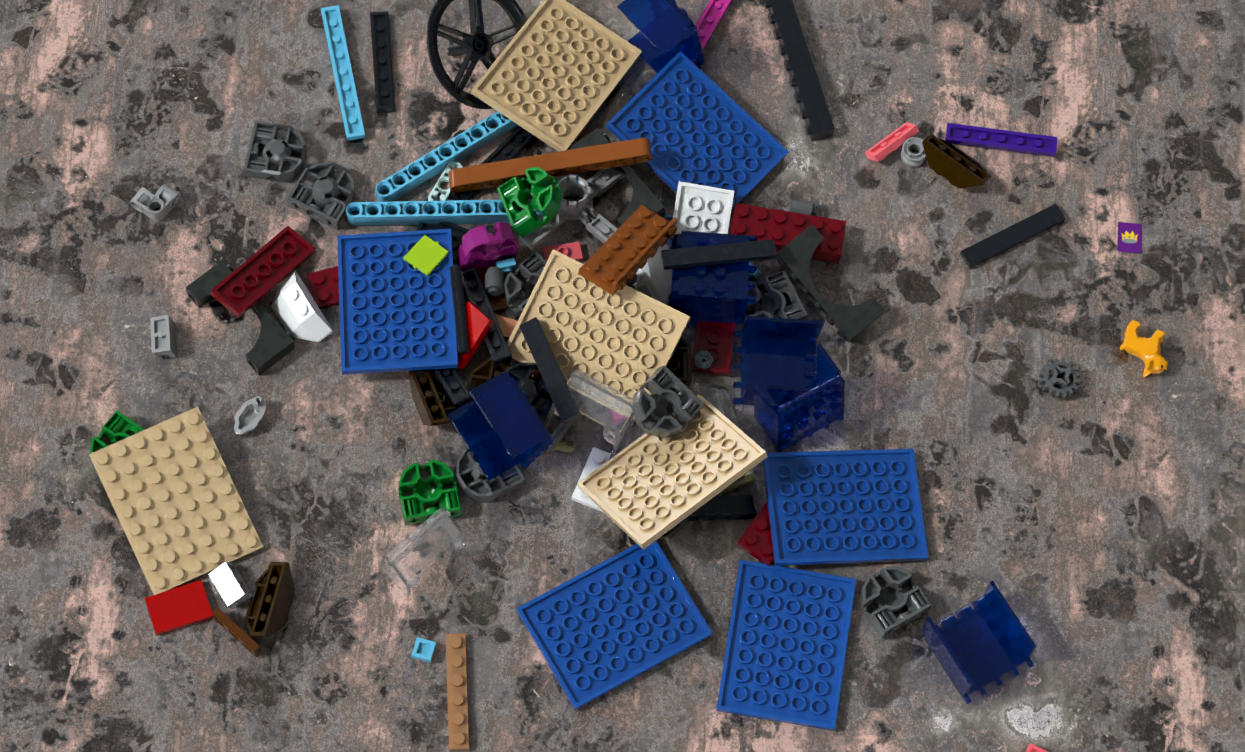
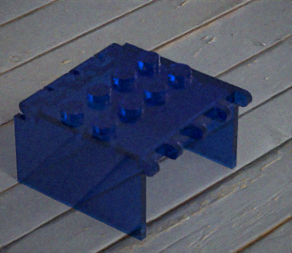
M625 0L617 8L640 31L627 42L642 51L640 57L657 74L680 51L701 69L700 65L705 64V58L698 29L688 17V13L684 8H679L675 0Z
M681 231V234L673 235L672 249L757 241V237L751 235ZM749 262L672 269V295L669 306L690 316L691 321L744 324L747 303H755V297L748 296V289H755L756 283L748 282L749 273L756 272V267L749 266Z
M748 316L742 331H734V337H741L740 347L736 346L733 348V352L740 353V364L733 365V370L740 371V382L733 383L734 388L740 389V398H734L733 404L809 409V406L817 407L824 394V389L816 388V373H810L816 372V356L810 354H816L815 339L818 338L824 321Z
M820 343L817 344V386L809 389V392L806 391L794 397L792 401L789 400L777 406L758 377L753 378L754 418L773 443L776 452H782L784 448L790 445L795 446L799 440L807 436L810 438L814 432L822 428L826 429L829 427V424L844 419L845 381L841 376V371Z
M507 372L501 373L471 390L469 393L474 400L447 415L488 481L519 463L523 468H528L530 463L535 461V457L538 458L541 455V451H546L548 446L553 444V439L539 419L536 409L528 402L526 393L521 391L513 376L511 377Z
M993 580L989 582L984 596L971 602L974 609L968 604L955 612L958 619L953 614L939 621L941 628L937 623L934 624L929 616L926 618L921 629L925 636L924 640L966 704L971 703L968 695L977 690L982 696L985 695L986 691L983 687L992 681H995L998 686L1002 685L1000 677L1011 671L1014 676L1019 675L1016 668L1026 662L1029 668L1034 666L1030 657L1036 645Z

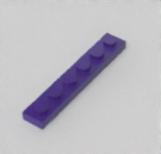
M947 123L945 141L949 143L1053 157L1056 155L1057 137Z

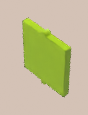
M424 235L403 259L411 264L415 270L418 269L426 276H429L449 254V251L440 246L437 241L434 242Z

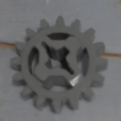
M1057 358L1054 359L1053 363L1049 360L1046 364L1047 366L1043 365L1042 372L1039 374V377L1042 378L1039 384L1044 385L1042 391L1048 390V396L1055 394V399L1059 395H1061L1062 399H1065L1066 395L1071 397L1073 391L1077 392L1078 385L1081 383V380L1078 379L1081 373H1076L1078 367H1071L1072 361L1065 363V358L1061 362Z

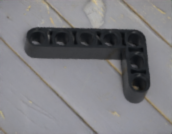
M751 495L715 496L663 536L671 534L686 521L751 519L757 515L753 497Z

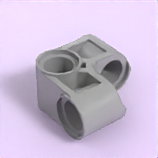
M163 184L155 195L142 187L129 203L134 209L152 220L162 221L179 203L181 194L167 184Z

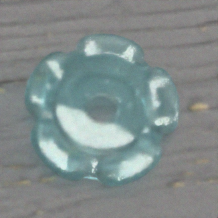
M700 351L694 357L695 365L698 368L708 369L711 366L710 364L713 363V357L707 351Z

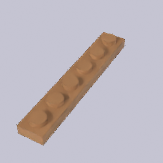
M465 633L446 634L449 752L469 751Z

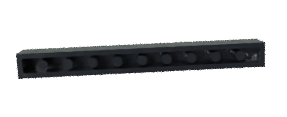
M763 0L765 9L768 8L769 23L774 26V38L780 44L778 45L779 53L785 60V71H788L790 75L789 84L795 90V102L800 105L799 113L801 119H804L806 124L804 125L806 135L810 136L811 142L833 137L834 125L792 0Z

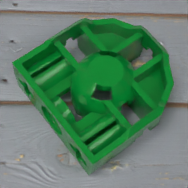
M539 167L527 168L524 170L527 178L519 179L514 177L497 188L513 230L523 238L555 218L564 195L559 181ZM531 184L532 189H528L526 186ZM531 195L533 198L531 202H528V198ZM515 203H517V205L523 210L519 211V208L516 206ZM541 211L545 215L544 219H539L536 212Z
M116 410L102 427L100 435L98 437L94 436L91 440L90 454L109 446L102 442L105 436L112 440L110 444L112 445L130 437V435L126 434L128 431L134 435L145 429Z
M429 460V463H425V465L413 463L403 471L399 481L398 493L405 526L462 516L456 478L446 463ZM430 470L431 477H428V479L420 478L419 471ZM431 482L436 484L438 487L436 489L431 487ZM453 484L454 486L451 489H442L443 485ZM402 492H414V495L402 497ZM439 503V508L432 507L424 511L423 505L432 506L434 504Z

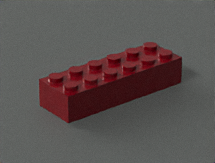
M735 203L728 244L774 239L776 251L778 252L813 224L824 237V240L814 251L811 260L839 264L846 221Z

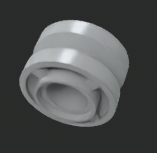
M911 137L903 143L900 156L903 163L907 166L918 167L925 162L926 154L921 138Z

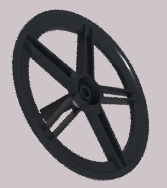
M437 0L429 16L426 40L429 60L437 79L453 98L464 105L476 109H494L463 89L479 59L487 70L496 60L491 51L492 46L515 36L527 21L525 14L515 0H494L504 9L513 25L486 34L484 31L481 0H468L471 33L467 34L439 24L444 11L454 0ZM515 28V32L493 41L492 36ZM438 29L463 37V39L460 40L446 33L438 31ZM437 36L457 44L447 48L449 51L447 53L448 56L454 57L466 54L454 82L442 65L438 51ZM469 61H471V64H470V66L468 67V69H467V71H466V73H465V75H464V77H463V79H462V81H461V78H462V76H463V74H464V72H465V70H466V68H467V66H468V63H469Z

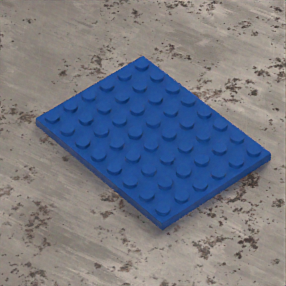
M681 51L605 126L620 141L648 138L651 144L652 159L644 163L676 193L679 181L733 190L732 210L735 203H740L788 154V151Z
M451 229L337 236L342 375L458 368L457 336L450 278V266H453ZM424 235L434 242L437 241L440 246L449 251V254L429 276H426L418 269L415 270L411 264L403 259Z
M914 449L767 453L768 457L763 460V470L775 566L927 561L929 558Z
M654 541L644 550L636 544L516 608L518 615L574 710L581 708L691 648L713 634L657 541Z
M740 560L716 711L835 731L856 579L782 566H767L764 563Z

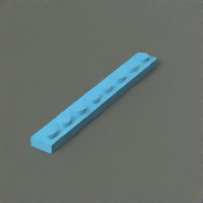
M339 5L321 8L347 141L365 138V132Z

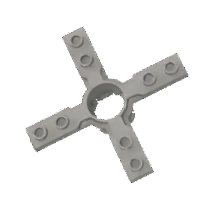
M606 168L599 170L587 181L578 177V182H576V175H569V182H567V176L562 178L559 183L564 195L555 218L524 238L519 235V240L533 250L557 231L559 225L565 220H580L586 225V229L602 243H605L615 233L617 228L592 208V199L602 195L622 179L624 175L614 169ZM575 195L582 199L578 201V206L576 207V201H569V206H567V200L563 198Z

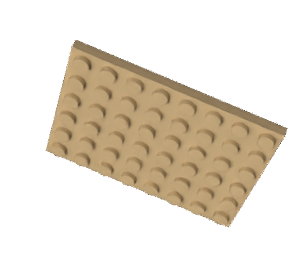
M543 0L474 86L471 94L558 152L565 151L580 135L639 58L642 51L566 0Z
M553 249L507 342L512 358L522 363H536L519 326L537 317L568 386L635 419L632 411L634 394L659 367L664 365L667 367L691 317L627 285L621 291L618 290L614 295H611L578 274L579 269L584 264ZM644 388V390L652 397V394L646 388Z
M700 394L696 396L704 403L702 408L678 434L660 438L645 433L577 483L579 489L643 550L768 457L765 450ZM675 416L673 417L677 422L682 424Z
M198 407L89 454L153 595L179 587L214 571L224 562H234L263 548Z

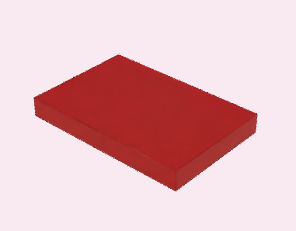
M469 301L465 305L469 353H458L457 346L458 368L462 370L465 369L494 323L476 305Z
M202 580L144 598L156 636L213 618Z

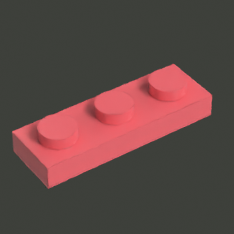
M906 122L867 150L865 152L867 159L876 162L884 160L889 153L899 149L900 145L908 138L914 137L919 132L917 125Z

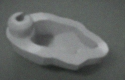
M256 396L246 401L234 417V431L237 435H245L250 431H254L259 422L264 419L266 402L261 396Z

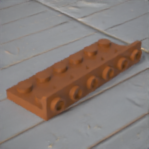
M641 205L579 269L578 274L609 294L614 295L618 290L621 291L625 287L629 279L632 280L637 270L645 266L649 257H654L657 249L665 245L668 237L676 233L678 219L674 217L669 222Z

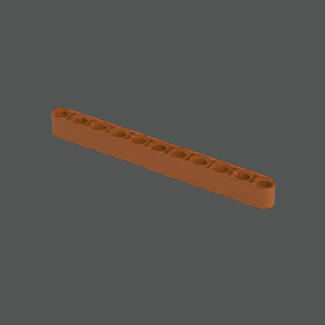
M638 138L455 168L448 172L450 191L458 193L501 186L514 177L519 179L527 178L524 170L533 167H539L551 176L557 177L642 163L652 159V151L648 138Z

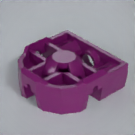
M504 222L495 223L493 230L495 236H492V233L488 234L485 225L471 229L463 235L462 244L457 255L458 266L461 267V271L474 267L496 266L497 261L511 258L516 260L520 244L512 226Z

